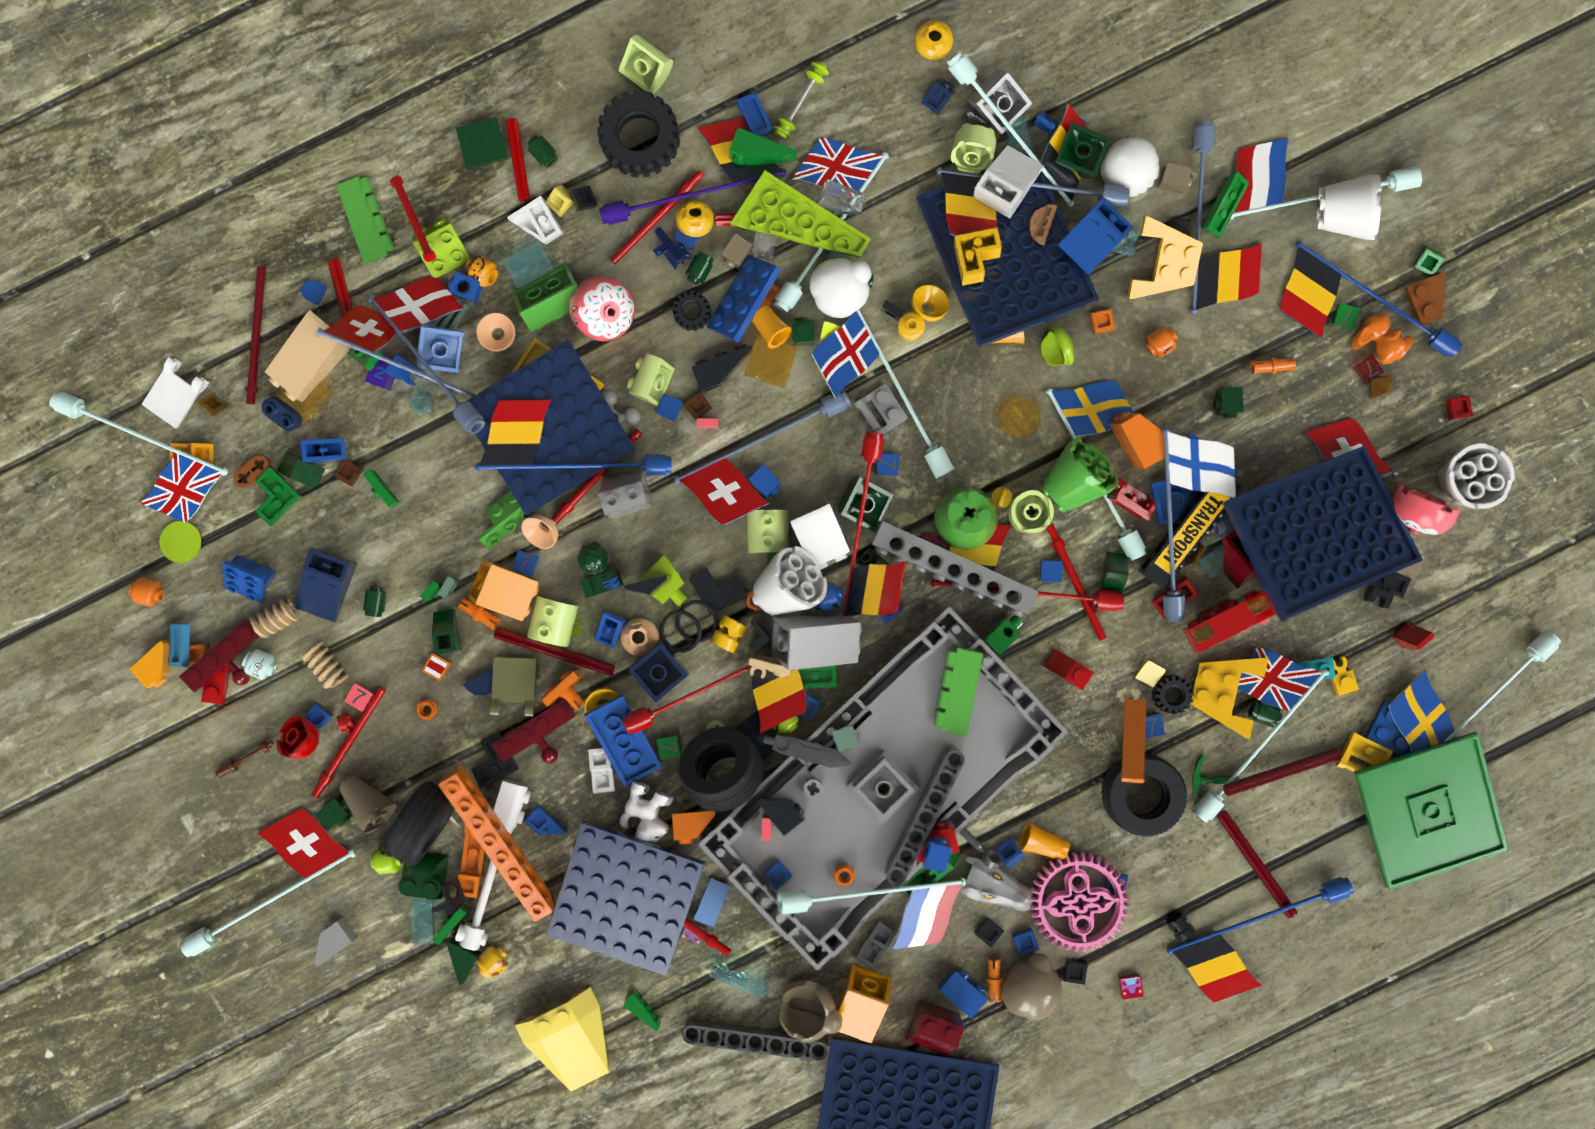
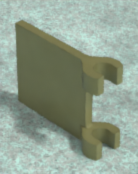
M493 657L490 715L500 714L501 702L525 703L524 716L534 715L536 659Z

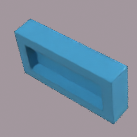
M170 624L169 666L189 667L190 624Z

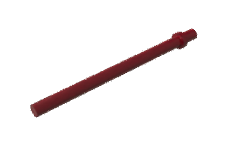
M257 266L248 385L245 387L247 392L246 404L255 405L256 393H258L256 384L266 267Z

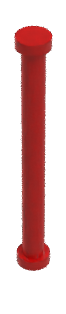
M394 176L390 180L391 186L395 188L423 251L422 257L424 261L431 262L435 260L436 254L431 250L403 187L402 177Z

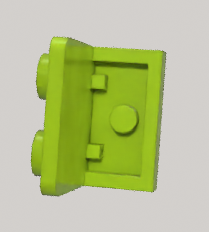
M444 217L439 218L428 228L421 227L431 250L436 254L435 260L431 262L424 261L434 278H438L467 263L470 259L469 254L454 230V224L450 217L446 219ZM414 233L412 235L413 244L423 259V251Z

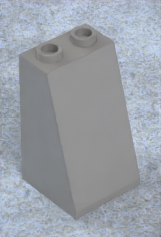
M641 467L602 478L599 497L604 515L617 518L654 507L645 472L641 471Z
M773 616L771 657L787 670L858 663V655L860 654L859 636L862 632L860 622L851 616Z

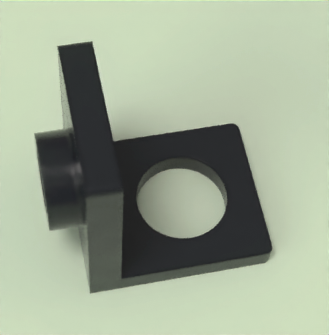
M458 877L441 885L446 901L431 909L432 912L444 911L449 913L456 910L458 905L466 902ZM451 885L455 886L457 890L454 898L449 895Z

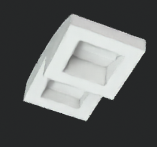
M604 749L588 750L593 793L614 792L613 766Z

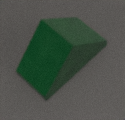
M286 452L277 471L290 479L317 488L325 469L312 463L302 462L301 458Z
M1106 552L1100 589L1116 590L1119 593H1123L1129 576L1128 557L1125 554Z
M452 939L447 944L458 983L462 985L468 979L477 962V958L482 952L463 948L459 945L458 941Z

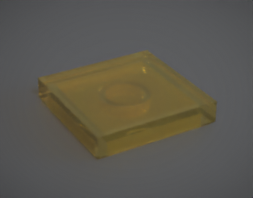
M758 335L745 376L785 389L798 348L783 343L771 349L767 346L763 336Z
M321 380L302 402L297 399L292 401L284 394L286 390L281 387L275 397L283 400L296 410L301 418L310 423L336 390Z

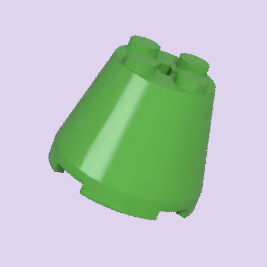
M1080 437L1074 438L1067 444L1044 478L1043 493L1051 497L1056 502L1057 508L1062 512L1074 510L1112 492L1119 484L1118 478L1113 476L1111 472L1112 464L1106 456L1092 443L1087 445L1081 442L1082 439Z
M958 487L947 492L938 502L934 514V524L940 538L949 546L962 550H972L984 545L994 534L998 522L997 509L992 499L983 491L973 487ZM974 512L972 515L973 518L971 519L969 516L965 517L964 513Z

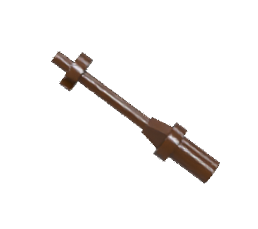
M264 740L260 743V748L236 761L232 759L227 761V765L215 771L217 777L221 778L230 772L237 771L238 765L261 751L268 753L271 750L270 746L274 744L273 741L267 743Z

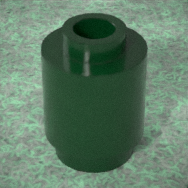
M535 135L528 141L527 144L529 146L527 150L540 165L548 168L558 159L556 150L543 136L538 137Z
M699 252L698 255L693 257L685 272L688 276L687 280L695 285H698V283L703 284L713 267L712 263L714 260L710 256Z
M370 586V590H365L363 604L365 616L382 617V612H385L387 592L383 591V587Z
M1253 701L1248 710V717H1251L1255 722L1273 728L1282 719V713H1280V708L1261 701Z

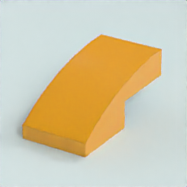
M170 443L171 447L214 464V444ZM170 451L169 462L177 453Z

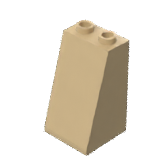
M310 310L265 370V373L270 376L268 381L277 388L282 386L286 390L284 394L292 401L297 399L302 403L351 348L322 335L320 337L316 336L319 327L325 330L330 326Z

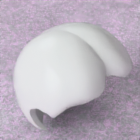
M835 258L820 263L810 278V292L815 299L817 308L824 314L834 318L848 317L860 309L869 297L868 282L871 278V269L864 261L858 260L853 262L847 258Z

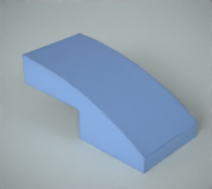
M711 878L693 920L713 928L730 886Z

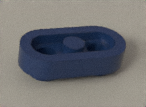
M273 396L262 402L264 415L285 431H293L301 426L302 419L300 414L280 398Z

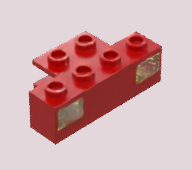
M1254 589L1245 593V598L1239 601L1237 599L1232 601L1231 599L1225 600L1219 604V608L1205 610L1200 613V618L1188 622V627L1182 630L1193 652L1200 653L1276 615L1265 592Z

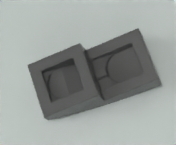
M878 921L854 958L874 969L897 932Z

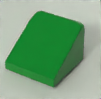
M1425 245L1414 267L1433 276L1445 260V256Z

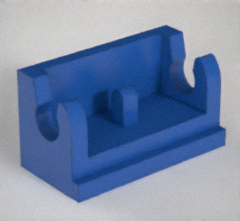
M397 354L393 358L396 362L423 372ZM389 364L384 372L411 386H415V383L409 379L412 372Z

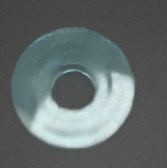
M418 394L411 401L412 410L419 415L428 414L433 406L431 398L425 394ZM421 401L426 403L424 408L419 407Z

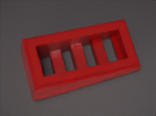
M1187 576L1175 583L1176 590H1180V594L1185 595V604L1199 596V593ZM1184 585L1190 592L1188 595L1181 588ZM1171 587L1151 601L1163 619L1166 617L1164 616L1163 606L1160 601L1163 600V595L1171 590Z
M1409 623L1403 625L1393 634V638L1402 648L1418 650L1423 648L1435 636L1433 632Z

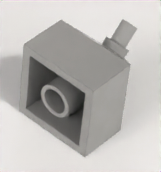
M999 68L984 83L979 79L975 80L1010 125L1033 104L1009 73ZM977 90L967 99L991 129L1000 134H1003L1008 129Z

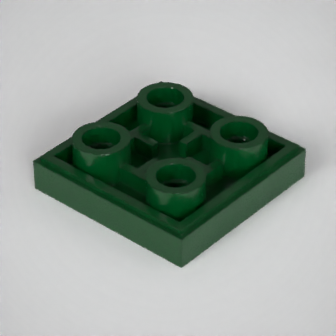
M497 117L456 127L467 170L508 160Z

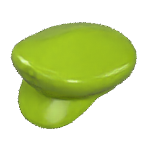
M1053 325L1048 335L1041 342L1042 356L1050 366L1072 365L1074 363L1073 340L1059 325Z

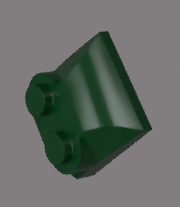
M1071 123L1055 162L1077 172L1081 178L1094 179L1111 138Z
M856 476L849 482L838 505V514L857 524L865 479ZM871 482L868 484L862 526L876 532L893 494Z
M426 853L415 866H406L404 864L402 879L399 882L400 894L423 899H442L444 895L441 885L445 884L449 855Z

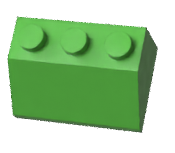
M565 264L511 293L521 317L530 332L569 313L571 296H573L579 286L569 266Z

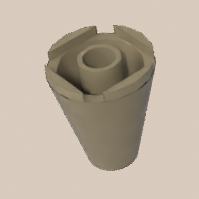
M349 775L340 782L339 790L359 829L364 834L377 830L381 827L378 823L383 819L387 822L397 809L395 802L358 776Z

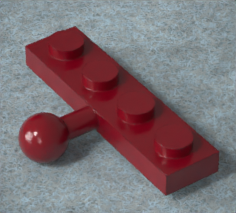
M245 619L179 676L180 679L195 693L226 667L232 673V680L235 684L240 686L247 684L250 680V675L246 674L244 669H239L232 661L259 638L251 623Z
M563 699L493 743L492 746L501 761L505 762L536 742L542 750V760L547 764H552L558 759V752L555 748L549 747L543 737L574 718L575 714L566 700Z

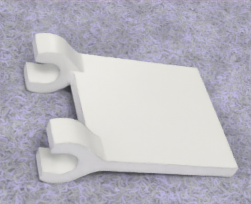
M168 357L164 363L162 373L141 405L174 428H178L199 394L208 386L209 381L203 377H195L192 384H189L175 374L181 367L182 362L176 358Z

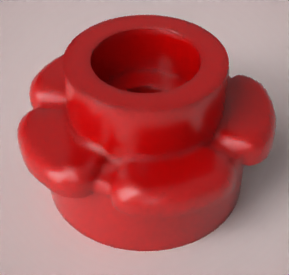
M342 712V715L337 716L341 732H350L351 727L354 726L352 715Z

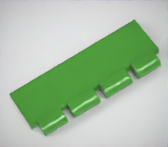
M358 176L337 184L336 187L363 263L367 264L388 256L387 252L393 250L394 247L389 234L381 236V234L386 233L388 230L381 214L374 216L380 213L381 210L376 196H367L374 192L369 177L361 179Z
M959 647L957 651L948 650L945 665L954 668L944 669L941 686L950 689L940 690L938 707L945 708V710L937 709L934 721L935 726L942 727L941 731L967 736L983 652Z

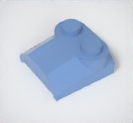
M431 323L420 325L417 352L432 370L459 373L464 331L437 327ZM416 357V368L426 369Z

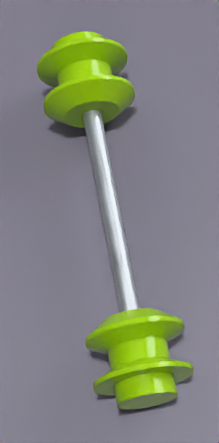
M820 61L816 63L811 62L812 71H806L811 81L789 118H778L779 126H773L774 134L782 140L786 138L791 139L789 132L796 131L795 125L792 122L793 117L814 83L823 84V75H829L828 67Z

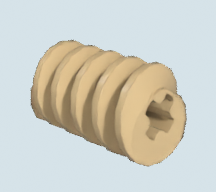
M290 598L287 599L288 603L279 600L280 607L272 604V612L265 608V616L258 612V620L253 616L249 618L254 631L259 637L269 638L271 633L276 634L278 629L283 630L286 625H292L293 621L300 620L299 610L295 608L296 605Z
M321 642L307 651L302 660L304 662L310 661L307 666L309 669L315 668L313 671L314 675L321 674L318 681H326L323 685L324 689L333 688L348 678L349 675L341 676L344 668L336 669L339 661L331 662L334 655L326 656L325 654L329 648L321 649L320 647L324 643Z

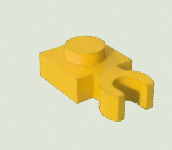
M1344 656L1339 657L1341 661L1339 666H1336L1334 661L1336 678H1331L1336 696L1359 690L1353 670H1346L1347 659Z

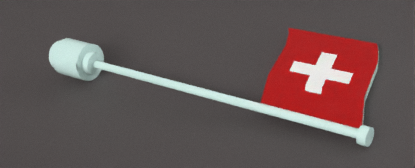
M303 808L265 828L257 834L269 842L283 860L304 879L214 931L202 927L186 936L180 942L183 954L187 957L191 955L196 956L214 945L215 934L347 858L357 856L356 851L353 848L348 851L335 841L319 821Z

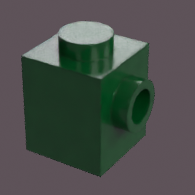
M808 317L795 318V321H791L792 345H813V321L808 320Z
M1227 387L1216 390L1213 407L1214 410H1217V415H1224V419L1237 418L1238 414L1244 412L1242 387Z
M340 795L332 799L315 815L324 827L330 830L336 825L341 827L348 822L351 811L344 798Z

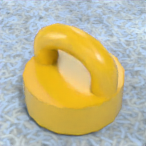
M1006 487L996 488L991 494V499L998 508L1007 507L1012 502V493Z

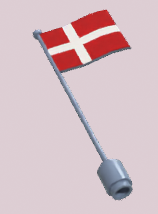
M433 276L417 280L395 292L375 297L373 294L368 295L366 300L377 308L455 403L453 416L461 426L472 434L479 432L484 426L481 414L471 402L459 403L403 335L404 332L420 328V325L431 323L448 314L464 310L460 303L443 283Z

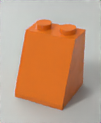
M1121 412L1113 417L1114 421L1109 423L1132 467L1146 469L1165 458L1164 432H1161L1160 428L1139 413L1128 412L1125 414V412Z

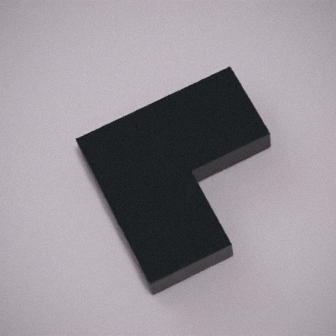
M707 568L689 579L701 600L712 606L715 612L746 594L736 575L719 586Z
M501 731L481 741L490 760L471 769L480 789L519 769L514 757L502 762L492 746L493 743L504 737Z

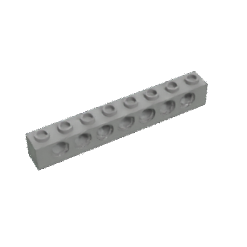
M884 521L872 543V546L875 547V552L884 556L887 553L895 556L893 560L899 563L906 561L914 565L913 569L921 573L928 571L933 574L932 577L941 582H944L946 579L952 582V587L961 591L964 588L972 591V596L981 600L984 597L992 600L990 604L1001 609L1005 606L1011 609L1010 613L1018 617L1029 614L1039 592ZM898 539L901 541L902 547L894 550L890 547V541ZM914 547L921 551V556L916 559L909 555V550ZM930 557H938L940 565L938 567L930 566L928 563ZM956 565L959 568V575L951 576L948 573V567ZM976 574L979 578L978 584L971 585L967 580L968 575ZM993 582L998 586L997 593L991 594L988 592V583ZM1009 591L1017 594V601L1015 603L1007 600L1006 595Z

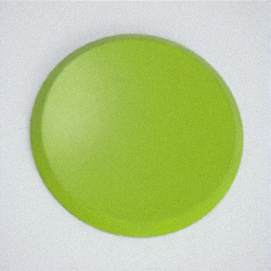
M176 521L167 525L159 539L163 555L176 563H185L195 558L202 544L198 529L191 523Z

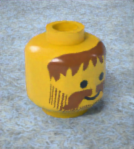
M489 946L477 958L478 965L476 968L485 978H496L508 966V960L506 959L508 954L500 946L498 948Z

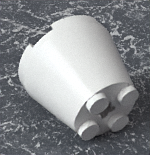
M1369 174L1319 187L1318 200H1320V203L1316 209L1317 229L1364 240H1375L1381 213L1380 194H1378V192H1381L1380 175Z
M1474 444L1462 448L1438 473L1440 488L1447 498L1473 509L1491 508L1503 502L1508 497L1507 494L1510 491L1512 481L1515 480L1514 467L1509 457L1503 451L1487 444Z
M797 546L785 548L778 552L754 583V595L752 597L754 604L760 606L766 613L772 616L809 609L819 604L826 595L827 580L822 577L821 571L817 566L819 564L818 560L810 552Z

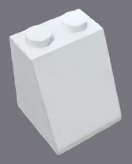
M830 504L790 521L801 548L810 552L818 560L819 564L817 566L820 570L827 567V562L835 559L838 562L847 558L846 553L850 552Z

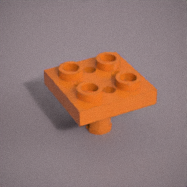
M580 669L567 671L560 678L561 683L559 685H552L543 693L545 697L542 699V702L546 706H550L559 698L564 697L575 711L578 710L585 701L573 688L585 676Z

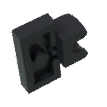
M1395 572L1368 584L1371 587L1368 588L1364 600L1366 602H1374L1377 596H1379V607L1388 609L1394 596L1404 598L1411 579Z

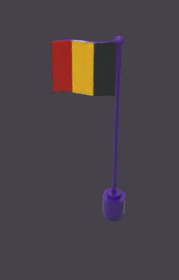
M743 117L699 127L697 129L708 141L719 165L732 183L629 207L628 203L624 204L623 200L603 204V207H599L602 223L612 225L628 221L627 216H631L630 211L759 180L765 170L775 177L781 175L785 177L786 170L780 169L776 163L748 166L732 162L729 158V149L737 129L740 128L749 132Z

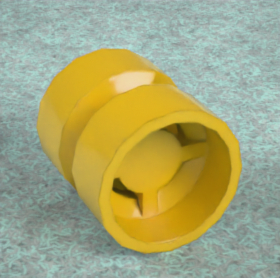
M723 615L718 624L720 629L715 630L710 641L734 653L739 645L738 638L743 637L748 627L727 615Z

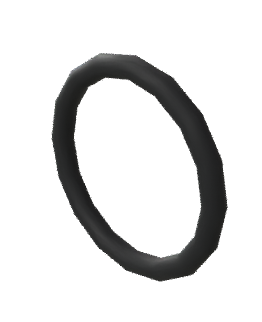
M691 600L683 604L679 610L684 611L690 605L699 604L705 606L713 615L714 625L712 631L699 641L705 642L711 639L715 630H717L718 616L714 608L707 602ZM677 614L676 627L680 635L688 641L695 642L696 638L688 636L683 631L680 624L681 614Z
M676 610L669 612L660 624L662 642L675 652L684 653L691 651L698 645L701 639L702 629L700 623L693 614L687 611ZM677 614L686 615L695 623L697 638L689 647L676 648L666 640L664 625L671 616Z

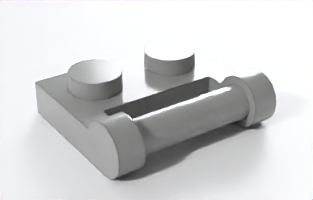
M886 383L854 403L855 407L860 409L873 431L883 433V435L908 419ZM870 401L886 423V426L881 428L866 405Z

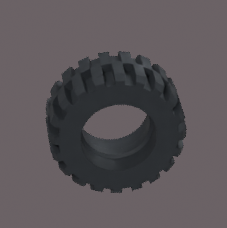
M634 90L632 95H629L628 91L622 93V98L614 97L611 100L612 105H606L603 109L604 116L601 115L599 117L600 127L597 128L600 146L606 159L609 160L615 169L618 168L620 173L625 175L630 173L632 177L636 178L639 177V174H643L644 178L650 177V173L654 171L657 175L662 172L661 168L663 166L667 168L671 164L670 159L675 158L677 155L676 149L680 145L677 119L672 112V108L669 104H665L661 97L656 96L655 98L653 93L648 91L645 92V95L641 94L640 90ZM636 118H646L653 121L659 130L656 142L650 148L643 151L628 150L620 142L619 136L622 128L627 122Z

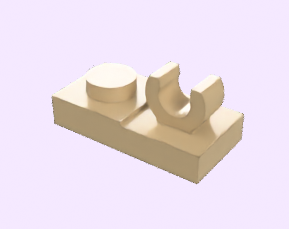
M757 653L751 654L748 664L752 666L750 669L751 676H753L755 669L762 671L761 678L765 677L767 670L779 677L790 676L791 670H787L772 657Z

